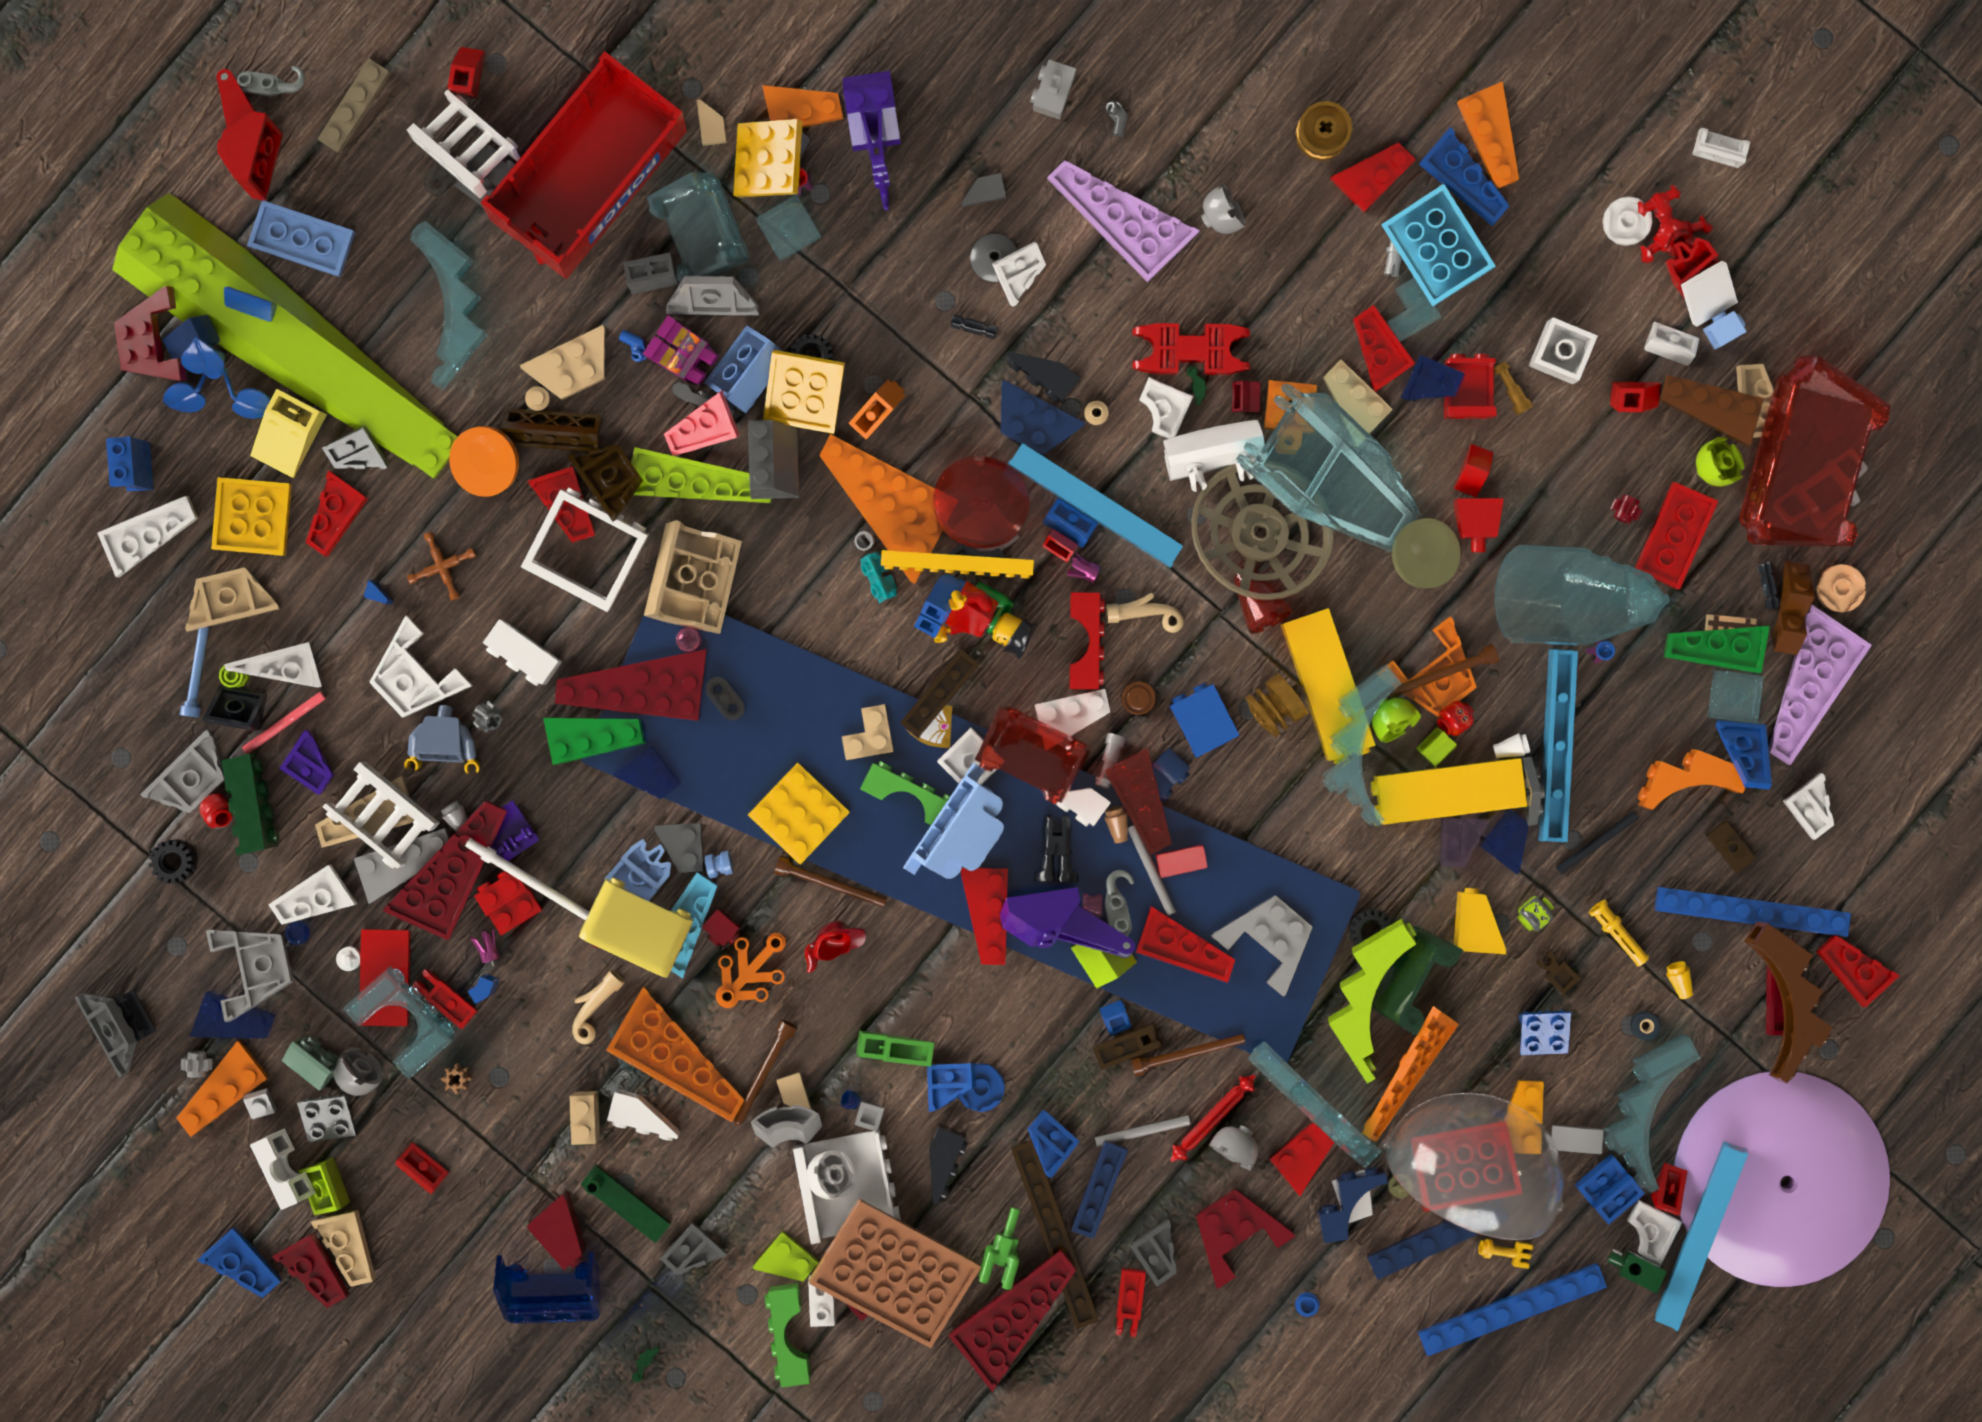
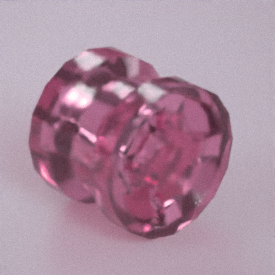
M684 628L678 632L676 643L681 650L694 652L700 648L702 637L697 630Z
M1083 893L1082 908L1097 918H1102V894L1090 896L1088 893Z

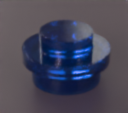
M302 921L291 922L285 930L286 939L293 945L305 943L310 936L309 927Z

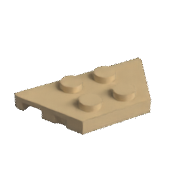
M601 325L520 365V367L563 400L605 379L606 329Z
M244 567L196 579L194 596L190 605L191 610L185 629L189 632L279 610L280 607Z

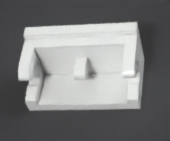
M1706 128L1699 129L1692 155L1739 168L1746 162L1750 141H1741L1710 132Z

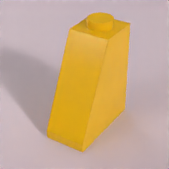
M1465 887L1464 892L1457 891L1453 949L1466 952L1506 954V948L1487 896L1479 893L1478 888Z

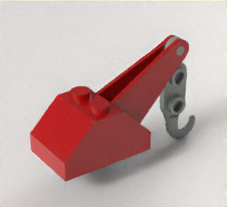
M292 66V70L298 73V79L294 83H286L272 74L244 71L239 75H233L230 70L222 69L216 75L227 127L223 130L221 139L218 140L217 153L233 178L252 199L265 201L267 199L283 133L266 113L255 111L245 93L274 96L284 92L293 93L298 91L304 85L305 74L297 66Z

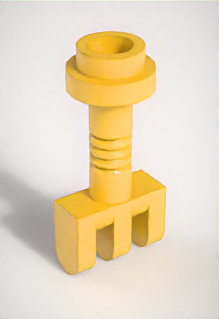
M1485 1239L1480 1241L1478 1253L1483 1258L1488 1259L1491 1258L1492 1254L1512 1258L1511 1264L1514 1267L1529 1269L1530 1263L1521 1261V1259H1531L1532 1254L1523 1252V1249L1533 1250L1534 1245L1516 1241L1515 1248H1507L1493 1245L1492 1240Z

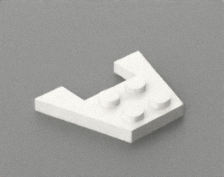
M405 616L370 680L371 685L401 717L409 716L473 686L457 668L438 684L408 652L407 649L424 634L409 616Z

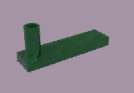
M597 1164L580 1184L589 1195L597 1197L655 1244L671 1224L669 1220Z

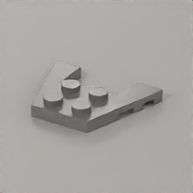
M1274 895L1238 919L1228 923V925L1220 930L1213 932L1211 936L1227 950L1231 948L1244 931L1282 962L1266 982L1284 997L1313 927Z
M206 930L210 952L231 947L236 948L243 981L244 995L221 1000L225 1022L233 1021L294 982L284 935Z

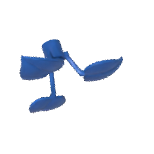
M196 336L189 347L183 352L181 363L192 373H202L198 386L194 389L185 382L174 384L166 390L163 396V403L181 412H197L205 405V396L199 393L204 384L206 376L211 379H218L221 375H224L230 396L235 400L232 404L233 411L245 418H262L271 398L264 392L253 388L243 389L236 395L228 375V369L224 368V353L215 350Z

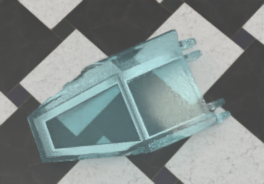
M1283 384L1281 387L1282 391L1294 400L1290 403L1280 395L1274 398V402L1286 411L1262 450L1250 442H1246L1244 445V449L1250 455L1256 457V460L1252 462L1247 456L1239 454L1236 458L1237 462L1296 516L1392 553V545L1400 529L1406 524L1420 519L1422 514L1409 490H1405L1400 481L1402 477L1399 471H1395L1392 466L1390 454L1328 394L1302 393L1290 384Z

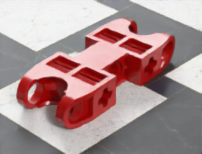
M1154 323L1133 328V336L1143 337V340L1149 341L1153 346L1152 355L1141 361L1132 362V369L1150 374L1177 375L1179 363H1203V375H1230L1250 370L1249 362H1240V359L1233 357L1230 353L1231 343L1239 341V338L1250 337V329L1231 324H1205L1204 336H1179V323ZM1167 352H1168V368H1166V354H1167Z

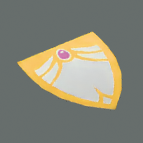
M946 705L919 739L911 732L909 733L918 741L929 746L950 748L952 706Z

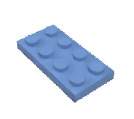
M262 200L247 246L341 278L356 232Z

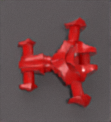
M1671 185V190L1665 193H1655L1649 201L1643 204L1641 201L1637 203L1639 214L1645 217L1647 212L1653 210L1655 218L1659 219L1660 222L1658 232L1653 237L1655 242L1647 248L1640 246L1641 262H1653V255L1659 250L1666 252L1676 259L1678 256L1673 245L1674 243L1683 241L1691 248L1693 245V233L1701 231L1708 234L1713 228V225L1707 222L1704 215L1699 217L1698 222L1691 224L1689 220L1681 221L1675 217L1673 218V208L1670 206L1669 201L1675 198L1680 199L1681 191L1675 185Z

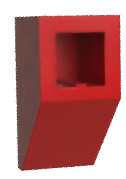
M466 47L459 48L451 64L447 89L453 95L459 94L461 97L477 99L485 51Z
M1612 382L1610 406L1618 412H1645L1656 408L1659 404L1661 383Z

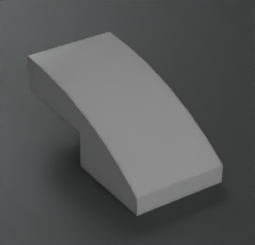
M1554 1124L1552 1125L1551 1150L1602 1154L1604 1129Z

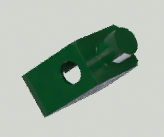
M1612 1249L1607 1259L1608 1263L1618 1267L1619 1275L1656 1294L1667 1273L1663 1265L1629 1249L1626 1250L1625 1254ZM1631 1264H1638L1636 1269H1629Z

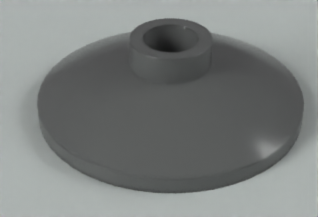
M1000 234L983 236L972 248V268L983 280L1000 282L992 264L1017 251V248L1006 236ZM993 252L999 255V258L995 261L990 259V254Z

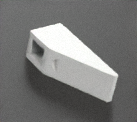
M617 1089L614 1092L607 1118L608 1121L613 1122V1126L619 1128L634 1127L638 1133L647 1135L650 1132L659 1134V1138L672 1141L673 1138L677 1139L680 1136L681 1131L642 1095Z

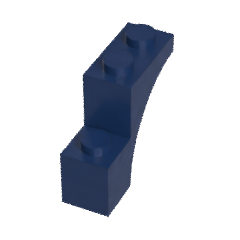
M1371 1167L1365 1169V1173L1355 1174V1171L1341 1173V1177H1336L1341 1206L1327 1204L1322 1206L1323 1209L1317 1210L1324 1243L1349 1239L1348 1224L1356 1203L1371 1189L1388 1183L1383 1169L1379 1170V1167Z

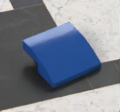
M1612 1154L1607 1156L1574 1184L1608 1225L1645 1194Z

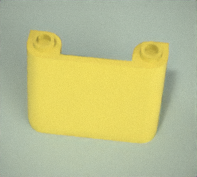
M612 877L611 880L606 878L580 930L579 937L620 958L667 978L693 924L694 919L690 917L691 913L680 908L677 911H669L629 892L624 887L625 882L615 877Z

